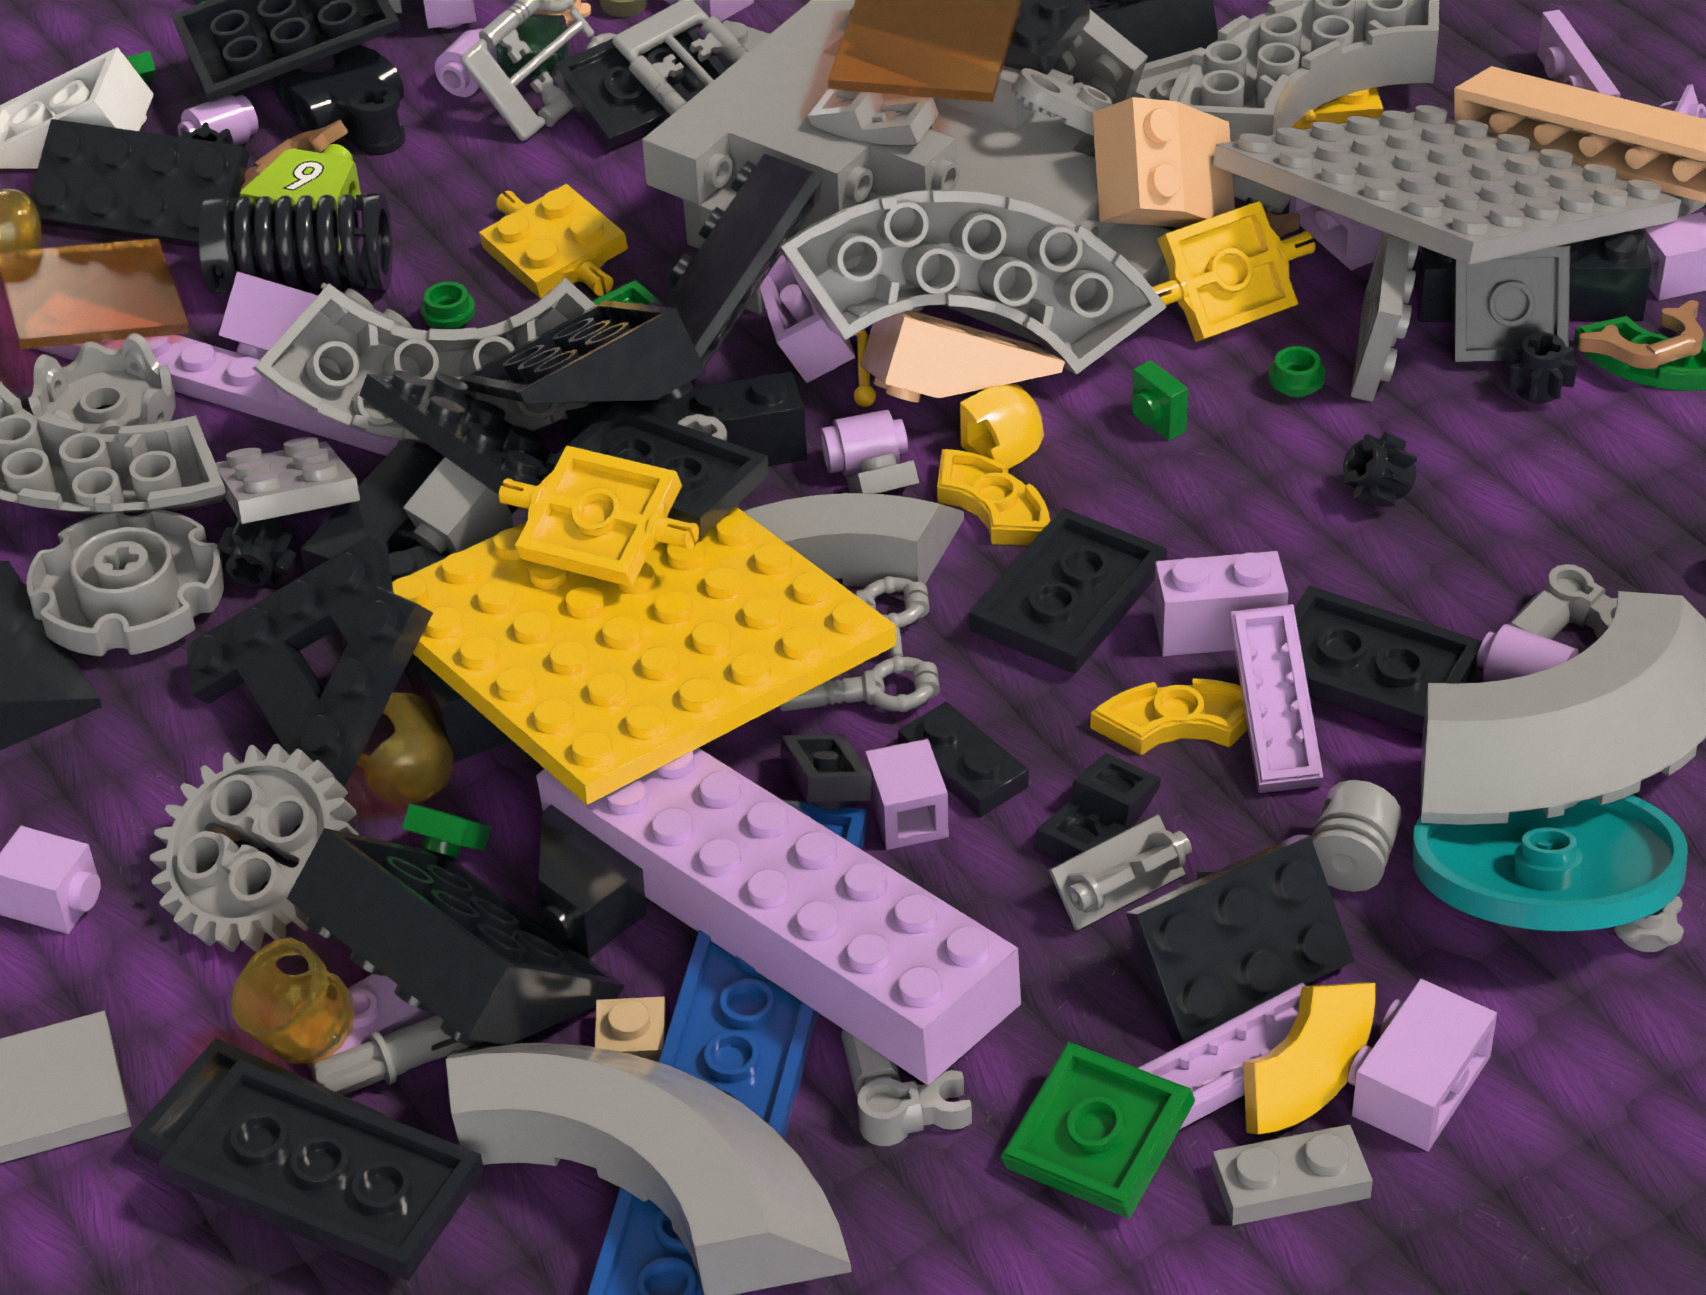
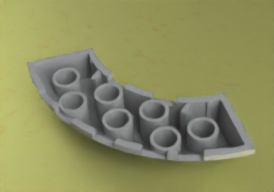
M1272 0L1268 2L1267 12L1251 19L1241 15L1218 30V40L1211 43L1206 49L1199 47L1193 53L1192 64L1185 73L1179 72L1171 89L1169 101L1180 102L1228 121L1230 142L1238 141L1240 135L1245 133L1265 136L1276 135L1278 128H1291L1309 110H1314L1329 101L1353 92L1395 84L1434 83L1439 33V0Z
M956 189L923 190L879 197L845 208L817 221L778 245L798 285L832 332L845 340L884 318L913 310L915 307L948 305L974 308L996 313L1012 320L1036 339L1047 352L1065 361L1063 368L1077 375L1167 308L1147 280L1120 253H1117L1098 239L1091 231L1057 213L1029 202L988 192Z
M564 278L536 304L500 323L478 329L475 327L454 330L429 329L425 331L394 324V320L385 318L347 298L329 283L252 369L285 394L312 410L345 425L387 438L425 443L359 396L367 374L392 376L394 371L401 370L417 375L422 379L434 380L436 374H444L460 379L596 305L567 278ZM467 391L475 399L492 403L506 412L504 419L512 425L531 431L562 420L566 410L583 408L593 403H523Z
M0 381V499L33 507L99 515L123 512L127 516H138L146 511L160 509L171 512L191 510L223 501L226 495L225 486L196 415L162 423L121 426L118 434L92 433L87 431L85 423L62 419L47 413L41 417L32 415L23 409L21 400L11 393Z
M843 493L814 495L787 499L743 511L833 579L842 578L844 587H866L887 576L906 578L913 582L926 584L964 521V511L925 500L884 494Z
M1618 591L1615 616L1608 629L1585 651L1566 662L1543 671L1506 680L1460 684L1428 683L1421 746V823L1458 825L1508 823L1509 812L1542 808L1546 817L1552 818L1564 815V809L1574 807L1579 801L1595 798L1600 805L1623 799L1639 792L1641 780L1653 776L1660 771L1669 776L1681 769L1696 756L1697 745L1706 738V619L1681 595Z
M553 1043L496 1044L452 1050L446 1058L451 1115L460 1146L481 1154L483 1165L531 1163L557 1166L560 1159L574 1161L596 1168L599 1178L623 1188L643 1202L648 1199L651 1200L671 1220L673 1231L678 1235L690 1254L700 1277L704 1295H735L852 1272L839 1223L822 1188L801 1157L773 1127L743 1103L710 1083L663 1063L629 1053L583 1045Z

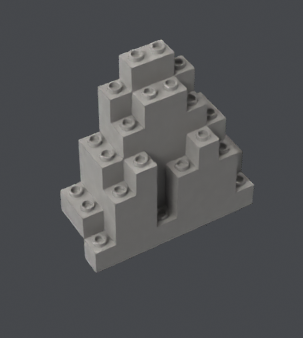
M811 0L642 139L647 185L683 199L687 244L698 249L701 248L706 240L698 235L712 211L719 207L725 212L737 193L730 186L741 168L748 160L757 165L765 153L813 171L823 178L820 198L796 234L809 225L836 212L879 197L923 190L956 189L988 192L1029 202L1057 213L1091 231L1098 239L1117 253H1120L1147 280L1151 287L1169 281V269L1157 238L1173 231L1152 225L1100 222L1094 136L1064 124L1061 116L1049 117L1047 114L1043 115L1040 113L1039 108L1037 111L1032 109L1033 103L1026 106L1023 104L1024 101L1018 100L1016 95L1012 93L1011 88L1021 72L1019 69L851 29L850 10L859 0ZM1054 69L1048 74L1052 78L1073 86V76ZM875 81L879 85L884 100L932 95L939 112L938 117L917 145H881L851 140L811 126L808 119L809 113L830 86ZM760 287L745 308L757 314L766 309ZM942 305L1039 343L1015 322L999 314L974 308ZM925 306L915 307L912 311L919 312Z

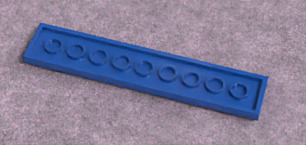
M783 800L862 850L868 829L867 809L851 807L824 809L808 802ZM699 929L659 1063L672 1066L706 1081L740 1101L773 1127L785 1140L819 1013L757 972L754 967L737 955L736 957L712 942L711 937ZM620 1187L588 1295H704L700 1277L692 1258L678 1235L673 1231L671 1220L651 1200L648 1199L643 1202Z

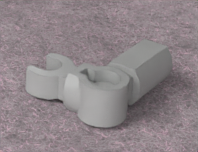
M1570 564L1558 565L1550 571L1544 591L1537 593L1507 624L1551 640L1558 635L1567 623H1574L1581 628L1587 625L1594 629L1595 636L1599 639L1608 629L1615 616L1617 598H1610L1605 595V589L1594 583L1591 574L1585 569Z
M844 1029L842 1030L841 1037L853 1087L858 1096L859 1130L863 1138L869 1143L877 1146H892L904 1140L909 1133L923 1131L925 1125L935 1124L943 1129L955 1130L972 1124V1105L970 1100L945 1101L948 1098L964 1095L962 1071H944L930 1085H916V1081L901 1083L898 1067L895 1063Z

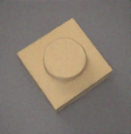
M665 997L596 1000V1048L629 1053L659 1062L666 1040Z

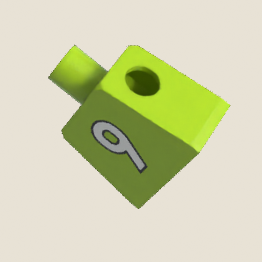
M330 144L322 153L295 148L285 150L242 189L240 197L249 196L256 204L257 199L261 196H270L276 205L278 198L283 195L291 196L296 204L301 196L310 195L314 198L317 205L319 197L324 194H330L335 198L338 208V201L342 195L351 194L356 200V195H361L356 163L353 161L351 153L341 145ZM339 237V251H340V250H341V244H340V237Z

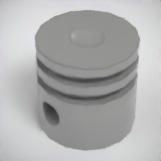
M1349 780L1339 782L1329 789L1311 836L1329 886L1339 890L1357 892L1369 890L1381 880L1402 819L1401 807L1395 797L1384 788L1367 781Z

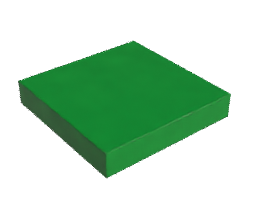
M1068 1041L1002 1153L1001 1158L1005 1167L1011 1171L1130 1219L1194 1105L1195 1098L1192 1090L1188 1087Z

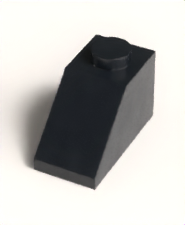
M553 805L543 810L538 877L542 908L540 918L547 932L555 940L561 943L568 942L586 957L590 958L646 915L643 869Z

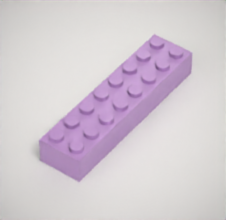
M700 748L675 759L588 805L583 803L546 769L536 775L542 809L545 810L550 805H553L642 868L646 898L697 932H699V929L711 937L712 942L736 957L737 955L754 967L757 972L926 1085H930L1021 1005L1018 947Z

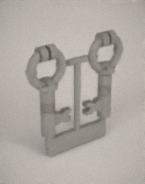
M517 0L511 7L479 32L480 40L460 57L463 66L521 141L528 140L544 125L552 127L574 106L563 90L561 91L553 85V79L547 71L538 76L540 80L537 78L530 83L536 93L542 94V100L545 103V106L538 111V116L515 86L580 30H582L587 38H592L586 50L613 39L616 35L604 33L594 36L595 32L579 10L572 8L576 0ZM570 9L569 14L575 23L509 79L487 47L491 49L499 43L508 49V56L516 63L523 58L522 56L530 52L531 49L525 41L519 40L515 29L537 10L558 13Z
M680 0L615 35L612 41L614 46L631 63L629 70L655 96L656 100L663 105L670 115L674 114L687 102L666 80L669 76L675 77L681 74L684 66L681 63L674 64L676 57L673 54L663 58L662 63L651 64L641 54L666 42L696 76L708 86L714 80L674 36L696 24H703L701 30L707 35L706 39L701 40L699 38L692 42L689 48L692 53L699 51L697 58L701 62L710 58L711 53L721 51L734 64L748 53V50L740 44L737 38L716 16L709 18L694 0Z
M887 576L884 579L869 584L863 590H857L855 595L875 610L876 603L874 599L885 592L888 594L895 591L904 593L906 610L898 614L890 613L889 615H883L896 625V646L890 648L892 658L882 661L871 670L864 671L862 676L844 678L841 681L836 679L833 682L829 680L780 705L781 712L827 706V704L835 705V703L842 704V702L852 703L865 701L868 705H876L885 710L906 712L937 696L940 686L936 665L931 662H923L917 658L903 657L899 629L929 613L930 605L927 586L922 582H913L906 578ZM904 671L913 673L915 692L908 695L899 694L898 696L884 693L885 685L883 679L887 675L894 672L898 674Z

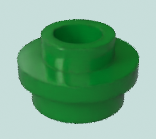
M449 281L440 282L429 287L424 293V300L420 305L422 320L427 325L437 329H459L474 317L476 310L474 299L467 293V289L462 284Z
M1291 346L1277 353L1275 360L1269 366L1268 380L1275 390L1289 397H1304L1317 392L1324 385L1325 368L1321 363L1319 355L1312 349L1302 346Z

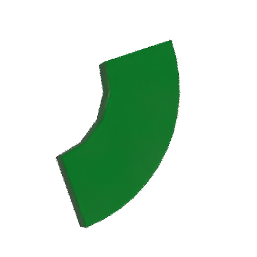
M1628 316L1576 327L1573 343L1578 348L1579 335L1581 333L1601 332L1607 325L1616 326L1619 334L1624 339L1635 344L1650 345L1670 338L1649 332L1639 327ZM1704 338L1702 349L1697 355L1665 363L1652 369L1632 367L1611 356L1600 353L1582 352L1603 369L1639 384L1668 390H1706V340Z

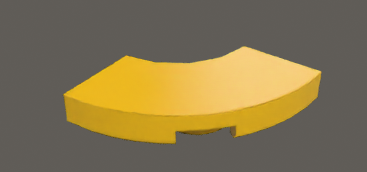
M942 449L937 485L938 503L959 506L977 515L989 529L991 544L1029 546L1050 522L1049 512L1040 493L1033 485H1025L1009 474L1008 466L975 453Z
M1193 678L1192 685H1171L1157 688L1155 682L1143 684L1108 699L1091 712L1090 718L1091 729L1139 755L1145 754L1159 744L1179 739L1209 740L1230 748L1248 730L1241 686L1209 679Z
M1360 982L1302 986L1299 1013L1286 1038L1268 1054L1243 1061L1247 1133L1264 1134L1276 1132L1300 1123L1321 1110L1344 1087L1348 1081L1349 1072L1355 1057L1369 1039L1375 1008V983Z

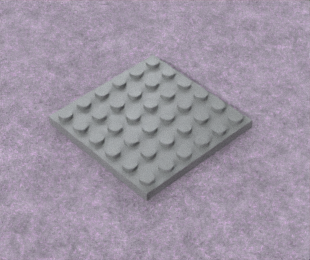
M1419 105L1416 107L1415 112L1411 113L1384 111L1382 112V117L1374 119L1363 116L1348 117L1347 123L1343 124L1314 122L1312 129L1306 130L1283 127L1276 130V135L1265 136L1245 133L1240 135L1238 141L1216 144L1213 166L1469 265L1677 221L1681 199L1661 193V185L1655 182L1639 179L1627 181L1616 177L1617 171L1612 167L1599 164H1578L1572 161L1573 155L1569 152L1557 149L1539 150L1530 147V140L1528 138L1514 134L1496 135L1487 132L1488 125L1480 121L1462 119L1456 122L1453 119L1447 118V111L1445 109L1430 105Z

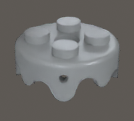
M136 333L129 334L123 342L122 348L119 349L106 348L93 341L86 342L81 345L76 359L65 367H61L57 359L49 355L43 354L39 356L34 365L33 392L31 397H28L32 415L41 417L47 413L62 419L85 423L88 432L100 434H118L121 426L147 425L171 421L176 408L175 392L168 365L161 367L149 343L143 336ZM104 405H113L109 408L97 409Z

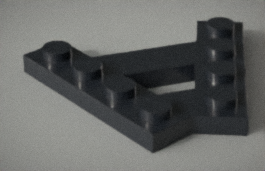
M370 535L186 644L191 696L209 704L245 683L287 753L291 755L296 749L302 750L313 762L319 760L333 774V777L345 787L433 612L413 601L394 594L387 544ZM339 628L348 644L324 689L300 650ZM301 824L296 826L293 832H296L297 829L301 826Z

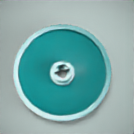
M1633 795L1604 805H1600L1595 798L1579 801L1574 807L1564 809V815L1552 818L1546 817L1543 808L1509 812L1508 823L1458 825L1421 823L1420 816L1414 828V869L1420 881L1432 894L1450 906L1469 915L1517 928L1543 931H1585L1610 928L1634 922L1654 914L1672 902L1680 893L1686 878L1688 849L1685 836L1680 827L1663 811Z

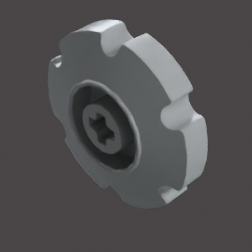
M161 509L146 511L138 516H127L123 512L103 513L73 524L58 534L60 545L49 550H41L37 553L30 565L26 581L34 618L43 621L46 636L68 650L92 656H103L107 651L114 648H125L130 655L156 650L176 642L195 630L193 619L195 616L202 613H210L216 609L224 590V573L219 549H217V544L207 543L204 527L184 515Z

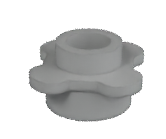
M1677 895L1672 902L1661 910L1640 920L1615 926L1614 931L1626 945L1641 952H1657L1668 945L1677 944L1682 939L1684 932L1683 927L1677 923V913L1681 911L1682 900Z

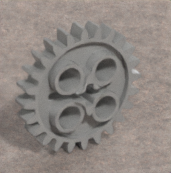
M274 744L266 757L256 746L250 745L247 749L244 763H240L227 752L223 756V771L216 774L212 769L204 765L200 768L204 784L198 789L186 783L180 786L188 800L183 806L166 805L164 810L175 821L172 827L155 829L154 835L165 843L167 848L150 855V860L163 870L151 880L152 884L165 894L159 903L174 916L173 921L190 935L194 934L206 945L211 946L217 941L230 952L236 950L241 940L253 951H259L263 943L264 933H268L279 944H283L286 940V925L291 922L304 931L309 929L305 924L307 919L306 913L286 898L324 828L359 835L347 823L357 815L356 810L344 799L348 791L319 760L313 762L300 749H296L289 755L279 744ZM301 824L297 831L291 834L295 827ZM214 827H221L231 831L250 845L239 847L227 836L210 831ZM269 846L281 858L299 863L294 868L287 867L276 862L257 848L266 849ZM214 861H216V863L212 866V868H210V869L208 870V868L211 866V864H212ZM269 880L265 888L258 892L261 886Z

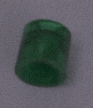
M534 13L515 29L519 40L525 41L531 49L530 52L522 56L523 58L516 63L508 56V49L501 46L499 43L496 45L497 63L510 79L567 30V23L563 14ZM568 42L524 79L538 78L540 80L538 76L545 71L552 77L554 64L568 58Z

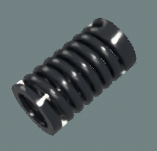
M368 193L366 195H356L355 200L351 194H344L339 198L338 208L335 198L330 194H324L319 197L317 205L314 198L310 195H303L298 198L297 204L291 196L283 195L278 198L276 205L270 196H261L257 199L256 204L249 196H242L240 198H205L200 212L199 252L206 288L211 295L228 293V290H232L236 273L240 272L301 291H307L311 288L315 292H322L321 286L323 283L327 285L330 283L341 292L346 291L350 286L356 291H364L366 289L388 290L392 275L393 244L391 218L385 195L383 193ZM358 211H362V228L359 227ZM339 237H340V244H341V250H342L340 263H339V260H338V255H339ZM360 237H363V245L360 256L359 241ZM256 253H257V259H258V263H259V266H258V267H257V264H256ZM318 253L320 257V264L318 263Z

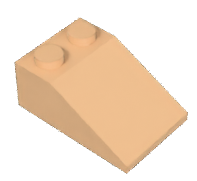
M1136 97L1092 112L1100 222L1184 228L1235 210L1233 173L1213 166L1216 144L1230 142L1228 121L1177 101Z
M910 310L884 318L872 325L861 367L875 376L873 384L886 389L887 394L918 403L921 394L943 398L986 389L995 385L1000 386L1062 373L1065 361L1031 343Z

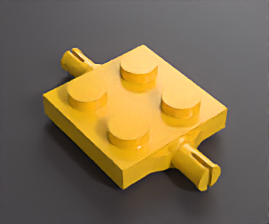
M567 183L546 193L543 197L530 204H525L512 191H505L506 196L503 193L499 195L496 206L507 216L479 232L483 249L539 299L543 298L564 278H567L572 284L578 281L584 282L598 296L604 295L603 290L608 293L612 289V277L600 268L606 261L628 249L625 232Z
M1260 200L1157 238L1169 269V281L1152 288L1157 295L1163 294L1160 299L1165 305L1178 302L1184 310L1194 340L1198 342L1298 305L1299 303L1289 279L1288 261L1307 254H1313L1315 252V242L1295 248V245L1313 238L1308 231H1303L1298 235L1280 240L1279 236L1270 227Z
M567 445L555 469L541 484L534 486L506 478L503 481L504 486H501L499 490V501L501 504L528 509V521L515 544L522 560L629 587L633 586L649 552L656 544L663 542L692 550L695 547L694 542H697L699 536V527L696 523H687L668 518V513L682 487L676 471Z

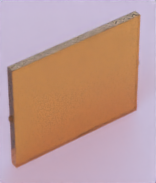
M855 0L828 78V89L993 102L1022 0Z
M158 239L0 252V276L20 349L81 344L91 341L124 340L132 333L139 334L144 338L189 333L188 321Z

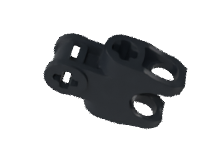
M357 45L333 54L334 68L323 72H305L297 68L273 77L276 95L281 105L291 116L296 127L303 132L317 130L341 120L348 131L344 137L355 144L359 150L369 154H386L395 151L406 141L405 129L399 122L397 109L400 106V100L404 96L401 77L394 65L373 49Z

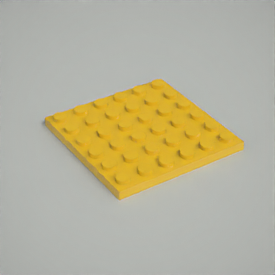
M736 506L701 538L698 537L697 542H694L695 547L692 550L663 542L656 544L649 552L632 587L522 560L515 544L527 521L510 529L503 530L491 538L460 552L450 554L441 561L392 582L394 594L413 601L433 612L413 654L586 805L896 646V625Z

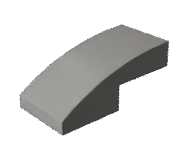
M875 81L830 86L809 113L808 119L811 126L851 140L881 145H917L936 120L939 112L932 95L884 100L879 85Z

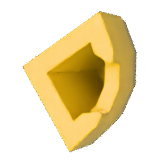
M1011 383L1000 386L995 385L960 402L961 447L967 452L988 457L1008 466V469L1026 460L1038 450L1044 438L1041 412L1034 399L1020 385Z

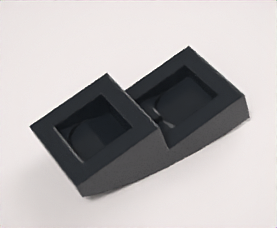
M1105 753L1073 780L1070 801L1036 829L1033 850L1059 863H1063L1133 827L1157 793L1161 777Z

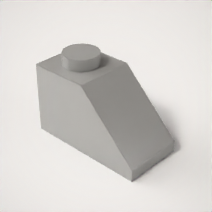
M444 457L403 507L416 527L412 533L413 537L423 547L439 554H443L444 551L449 554L460 552L497 535L503 530L513 527L512 513L507 505L500 503L499 495L446 457Z

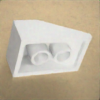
M119 48L110 50L0 105V169L38 168L51 119L139 131L147 119L146 113L154 94Z

